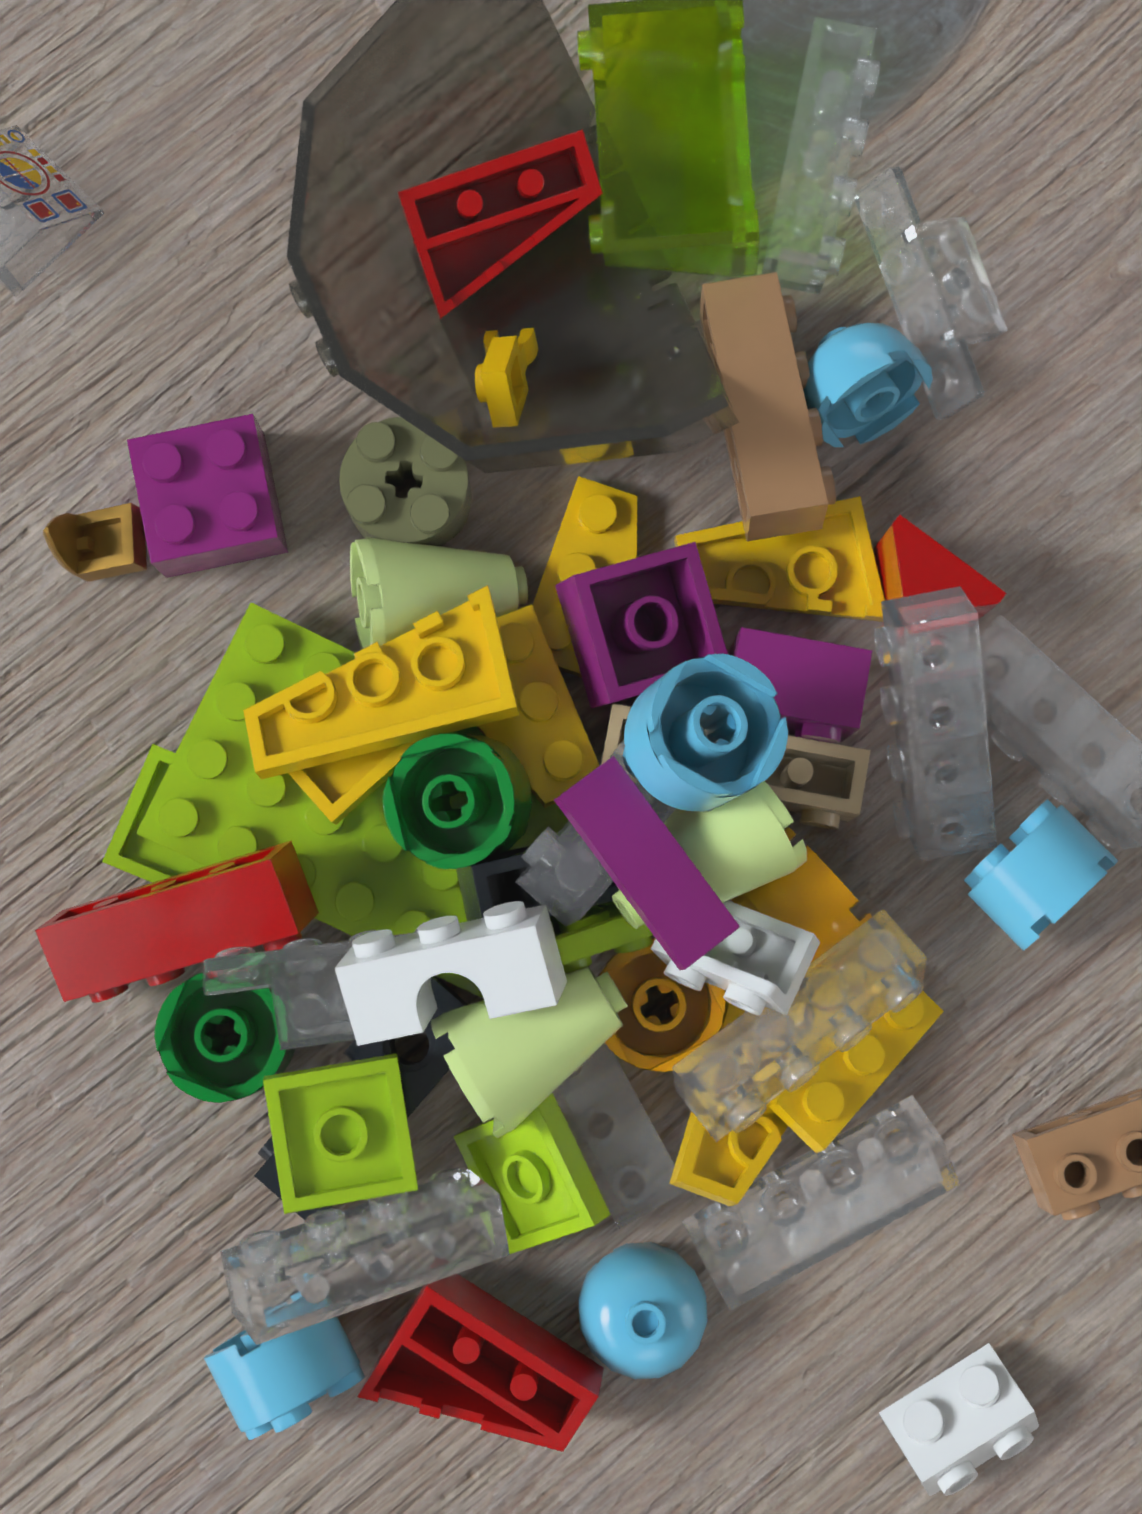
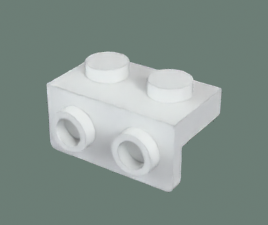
M726 901L723 904L740 928L686 970H679L655 938L651 950L667 965L664 971L666 976L698 991H701L705 982L726 990L723 998L727 1002L755 1015H761L764 1007L784 1015L788 1014L820 944L819 939L814 933L731 901Z
M989 1343L879 1412L882 1420L929 1496L936 1494L940 1490H942L945 1496L962 1490L978 1476L975 1468L995 1455H998L1001 1460L1017 1455L1032 1443L1034 1438L1031 1432L1039 1427L1034 1409Z

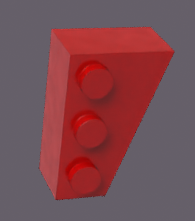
M583 129L398 192V199L439 321L603 194Z
M438 1262L372 1367L357 1397L377 1403L379 1398L410 1405L420 1408L419 1414L437 1419L440 1418L441 1414L481 1424L480 1430L564 1452L599 1397L604 1367Z

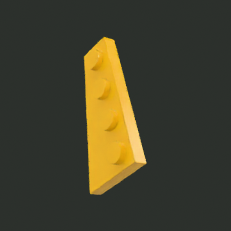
M487 585L467 595L469 601L441 615L436 611L413 623L414 629L379 646L378 642H375L354 653V660L326 674L319 671L243 710L255 773L262 780L422 740L432 735L446 734L520 715L489 586Z

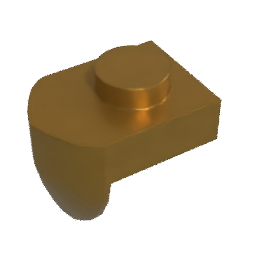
M133 503L81 514L65 513L57 515L43 530L46 543L57 562L65 570L85 581L90 582L147 570L146 536L140 507Z

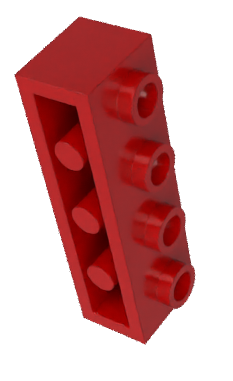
M291 840L64 909L38 927L35 932L63 1001L66 1002L89 995L91 1002L97 1003L125 992L129 988L128 983L145 978L149 986H157L178 978L186 972L185 967L200 962L205 963L206 969H215L238 960L244 955L243 950L263 944L265 952H274L289 947L303 938L301 931L319 912Z

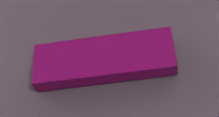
M614 756L554 799L679 970H686L740 928L739 924Z

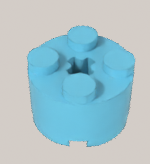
M709 654L705 657L685 661L672 668L647 687L633 703L625 724L623 763L627 771L633 777H636L653 797L664 804L680 810L699 812L710 811L722 806L767 780L774 773L783 758L788 740L786 717L781 719L774 699L777 692L764 673L741 658L728 654Z
M1048 799L1009 837L1016 845L1011 852L1000 843L964 879L966 884L972 889L967 895L1023 951L1040 937L1039 934L1050 923L1055 924L1108 873L1107 870L1118 862L1062 804L1056 808Z
M324 1290L314 1292L292 1303L294 1311L290 1313L286 1310L275 1316L271 1314L213 1349L214 1353L204 1357L241 1432H245L248 1440L257 1438L271 1429L278 1433L291 1427L312 1413L309 1405L310 1402L328 1393L329 1397H334L365 1378L359 1365L360 1360Z

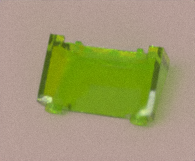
M635 0L589 4V30L577 31L580 71L592 70L600 186L603 192L601 195V214L589 215L591 253H604L605 266L731 278L757 275L760 234L758 209L755 210V190L752 188L745 91L746 65L745 55H743V40L741 38V31L744 28L743 0Z

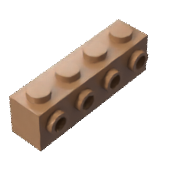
M777 272L702 284L700 320L746 541L822 529L828 505L835 504L836 491L830 466L820 467L816 447L822 446L823 442L819 412L817 408L807 409L803 389L806 387L807 379L810 376L807 357L804 351L795 352L791 333H796L797 315L793 297L791 294L782 296Z
M1142 1087L1012 1134L1038 1207L1054 1216L1061 1214L1063 1220H1074L1088 1216L1101 1208L1098 1200L1122 1192L1124 1198L1142 1196Z

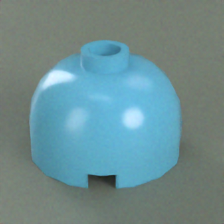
M861 323L849 327L836 328L821 339L818 348L808 362L810 376L803 391L807 409L817 408L819 412L823 440L833 447H844L839 438L855 435L859 443L863 444L894 429L914 412L920 404L914 394L919 389L922 381L930 388L933 381L932 368L920 350L897 329L883 323Z
M652 1242L626 1243L604 1256L586 1274L578 1297L580 1330L591 1353L611 1371L633 1379L661 1378L681 1368L699 1348L708 1322L706 1294L695 1270L676 1251Z

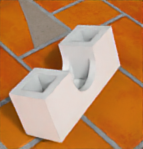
M521 901L508 902L486 910L483 913L484 918L459 923L457 916H443L419 925L417 927L418 932L394 937L392 931L386 929L370 932L352 941L353 946L337 964L335 972L357 1046L423 1033L438 1009L431 986V977L441 973H455L471 980L483 995L489 1019L556 1006L566 986L567 979L547 906L541 905L525 909L524 903Z

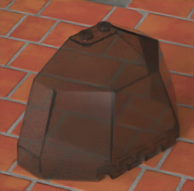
M396 0L303 101L287 247V259L296 279L289 282V288L303 315L308 319L312 316L315 319L323 337L315 341V345L328 372L333 377L340 375L352 385L484 473L676 453L739 423L698 328L693 326L695 320L678 284L671 283L656 291L652 289V286L672 275V271L652 228L642 229L630 236L626 233L640 226L647 219L626 173L614 175L605 181L601 179L616 171L621 166V162L603 124L591 126L596 109L544 1ZM583 129L603 194L439 321L398 199V192ZM522 328H534L539 350L534 361L526 369L525 376L529 391L518 426L493 428L487 402H479L475 389V369L477 364H483L486 356L483 344L485 331L498 330L499 337L517 336L518 338Z

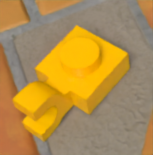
M522 328L518 338L517 336L499 337L498 330L485 331L483 344L486 356L483 364H477L475 369L477 398L481 403L487 402L493 428L518 426L529 391L525 376L526 369L534 361L539 350L534 328Z

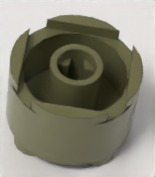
M394 417L379 422H371L358 432L357 437L345 453L339 477L341 496L354 525L364 538L370 537L403 543L443 546L463 529L470 513L472 500L467 466L455 438L439 426L415 417ZM405 479H414L418 488H410L407 498H399L395 486H402Z

